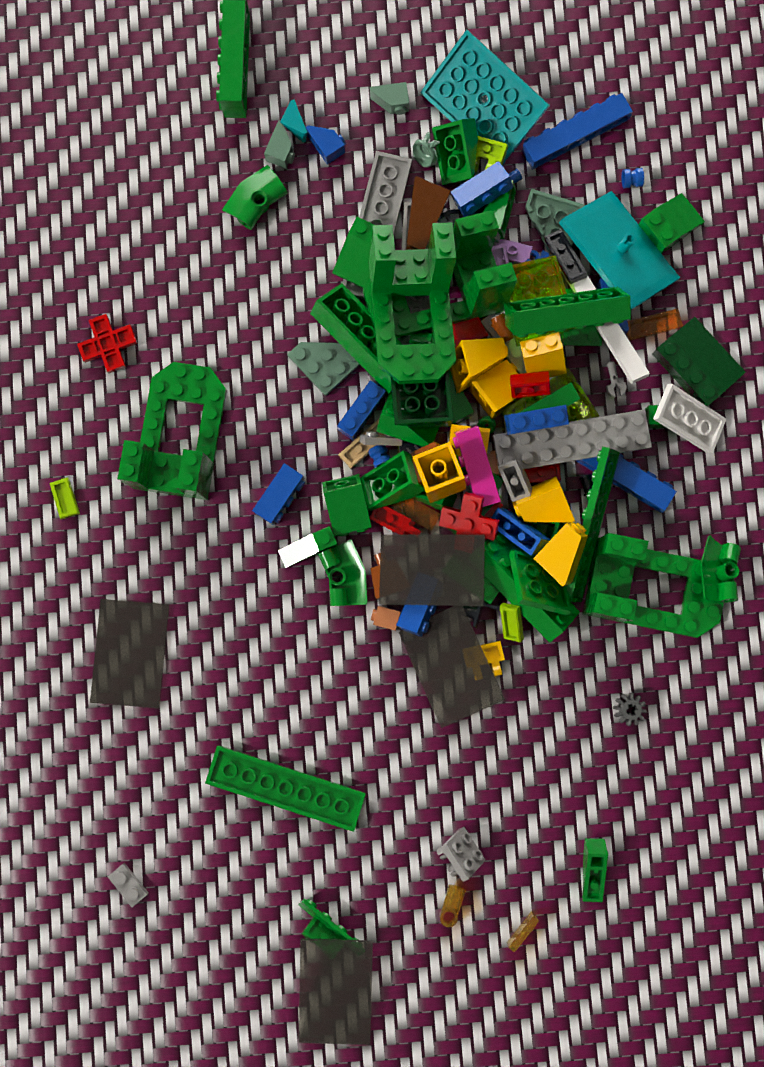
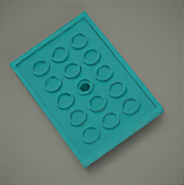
M467 29L420 92L451 122L475 118L478 136L508 144L509 147L503 164L550 107V104Z
M612 191L562 218L559 222L608 287L618 286L630 295L631 310L680 279V276Z

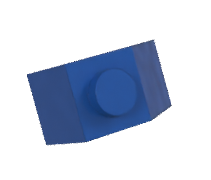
M310 125L305 127L307 137L327 165L345 153L346 142L342 135H337L335 130Z

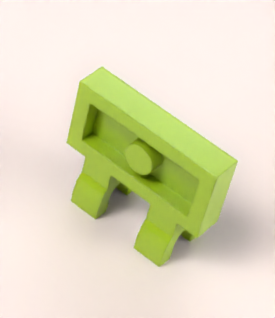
M478 136L475 172L478 170L480 158L488 160L485 169L498 161L503 165L509 147L508 144Z

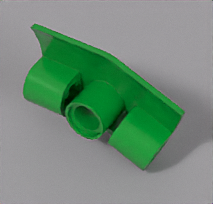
M266 165L238 185L222 211L234 216L240 224L252 230L261 214L269 209V205L287 195L288 192L269 165ZM258 200H264L262 204H256Z
M711 535L707 538L700 565L704 600L720 603L738 601V592L734 578L739 575L737 564L741 547L734 543L721 545Z
M350 539L334 548L332 547L319 553L318 557L329 578L330 606L366 605V570L353 541ZM335 572L343 574L341 582L333 581L332 576Z

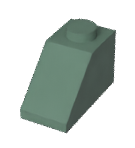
M406 82L370 87V99L390 114L401 115L409 112Z
M278 120L264 155L267 162L287 169L289 163L293 162L295 153L284 125Z

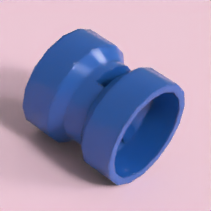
M636 168L632 171L630 169H623L621 175L622 187L630 188L631 185L643 187V168Z
M376 445L368 451L370 458L374 460V468H377L391 458L387 454L388 449L386 445Z

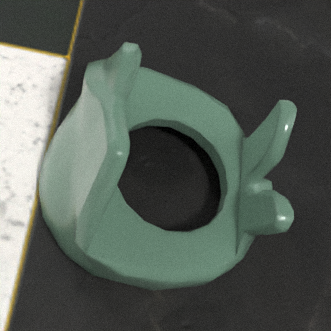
M429 132L426 133L423 140L417 139L413 144V156L423 167L436 165L438 160L434 147L440 144V141L433 140L428 143L430 139Z

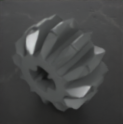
M629 693L628 697L626 694H621L622 700L618 698L615 700L619 706H613V709L619 711L614 716L620 717L619 723L621 724L626 721V726H631L632 722L634 725H638V719H645L641 712L647 713V710L641 707L645 706L646 703L644 701L639 702L641 700L639 695L634 698V693ZM628 705L634 708L631 710L632 713L626 712L629 709Z

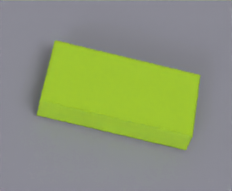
M67 477L51 482L50 487L60 519L80 514L70 479Z
M502 603L500 605L504 639L522 642L524 634L520 606Z

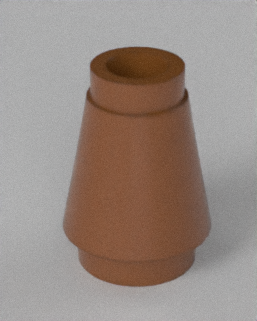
M504 313L491 319V326L500 338L504 339V342L514 338L513 333L505 326Z

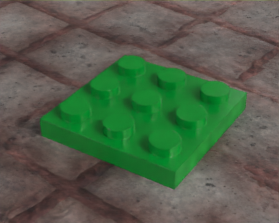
M512 550L509 553L518 604L563 615H568L572 612L566 586L560 585L534 560L535 556L517 550Z

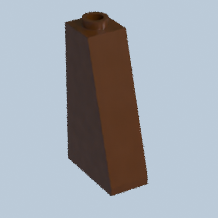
M417 176L414 179L406 250L427 249L432 223L439 222L451 192Z

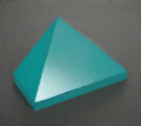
M291 100L280 123L303 143L306 142L307 130L295 100Z

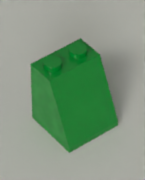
M359 474L322 482L334 536L343 537L348 535L349 532H364L371 528Z

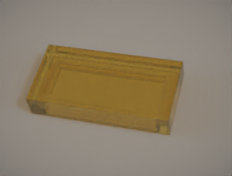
M533 912L529 913L506 942L508 948L513 952L518 949L539 922Z

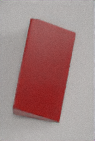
M549 371L510 375L512 398L551 395Z

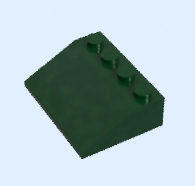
M696 317L692 318L652 353L690 396L706 406L710 405L746 373Z
M449 371L436 383L398 384L390 376L395 425L428 428L451 426L453 412Z

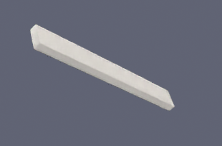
M556 261V265L558 266L559 270H560L561 273L563 274L561 268L559 267V265H558V263H557V261ZM588 275L584 279L569 284L574 293L596 290ZM607 322L603 326H595L631 384L649 376V371L618 323Z

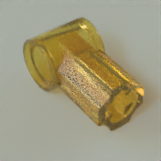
M449 884L443 906L439 912L441 923L445 927L456 925L466 891L456 885ZM446 912L454 914L451 921L443 919V915Z

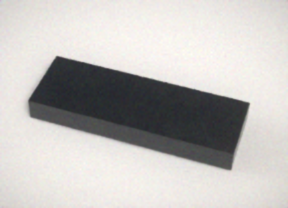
M562 229L544 237V241L569 284L587 277L588 273Z

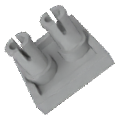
M465 827L458 829L442 847L437 849L438 855L443 853L440 859L448 858L451 862L448 865V871L454 870V872L450 875L453 877L459 875L463 882L468 880L485 861L482 852L478 849Z

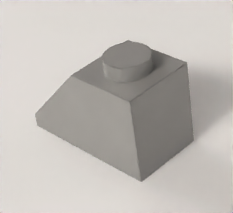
M517 460L498 466L512 502L531 496L532 486L525 470Z

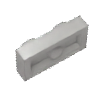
M373 431L366 432V435L360 434V442L364 445L402 446V440L392 436L378 435V432Z
M125 862L108 876L131 907L148 894V891Z

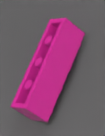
M476 425L454 432L456 436L452 438L456 449H460L461 456H458L461 468L465 467L467 474L464 475L467 486H471L472 494L484 497L483 507L501 502L479 426Z

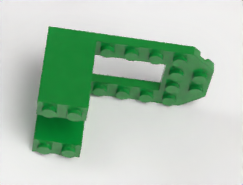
M493 210L455 220L453 232L456 262L453 273L463 301L450 304L452 324L505 312L504 303L510 301L517 283L512 263L497 266L492 253L499 229ZM369 278L363 288V295L374 326ZM405 296L392 297L396 338L432 330L430 309L410 313Z
M432 223L428 249L395 250L393 225L372 226L369 272L377 364L379 369L383 372L386 371L398 384L439 382L444 374L456 363L449 287L456 262L453 223ZM429 295L434 343L396 345L392 297Z
M172 362L151 378L140 442L124 440L118 480L137 490L208 500L227 392L210 367ZM168 400L204 405L196 451L183 449L182 455L159 452Z
M612 533L598 538L588 580L583 615L694 638L700 637L720 623L724 603L704 600L700 569L701 560L647 549L649 541ZM634 567L687 577L681 613L675 614L637 606V600L629 599Z

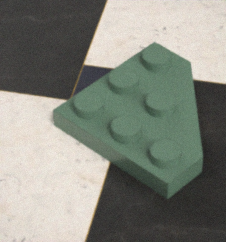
M531 189L525 210L550 254L552 253L544 241V237L562 229L572 246L573 240L559 222L562 218L585 205Z
M300 342L287 354L291 361L325 396L360 366L339 343Z

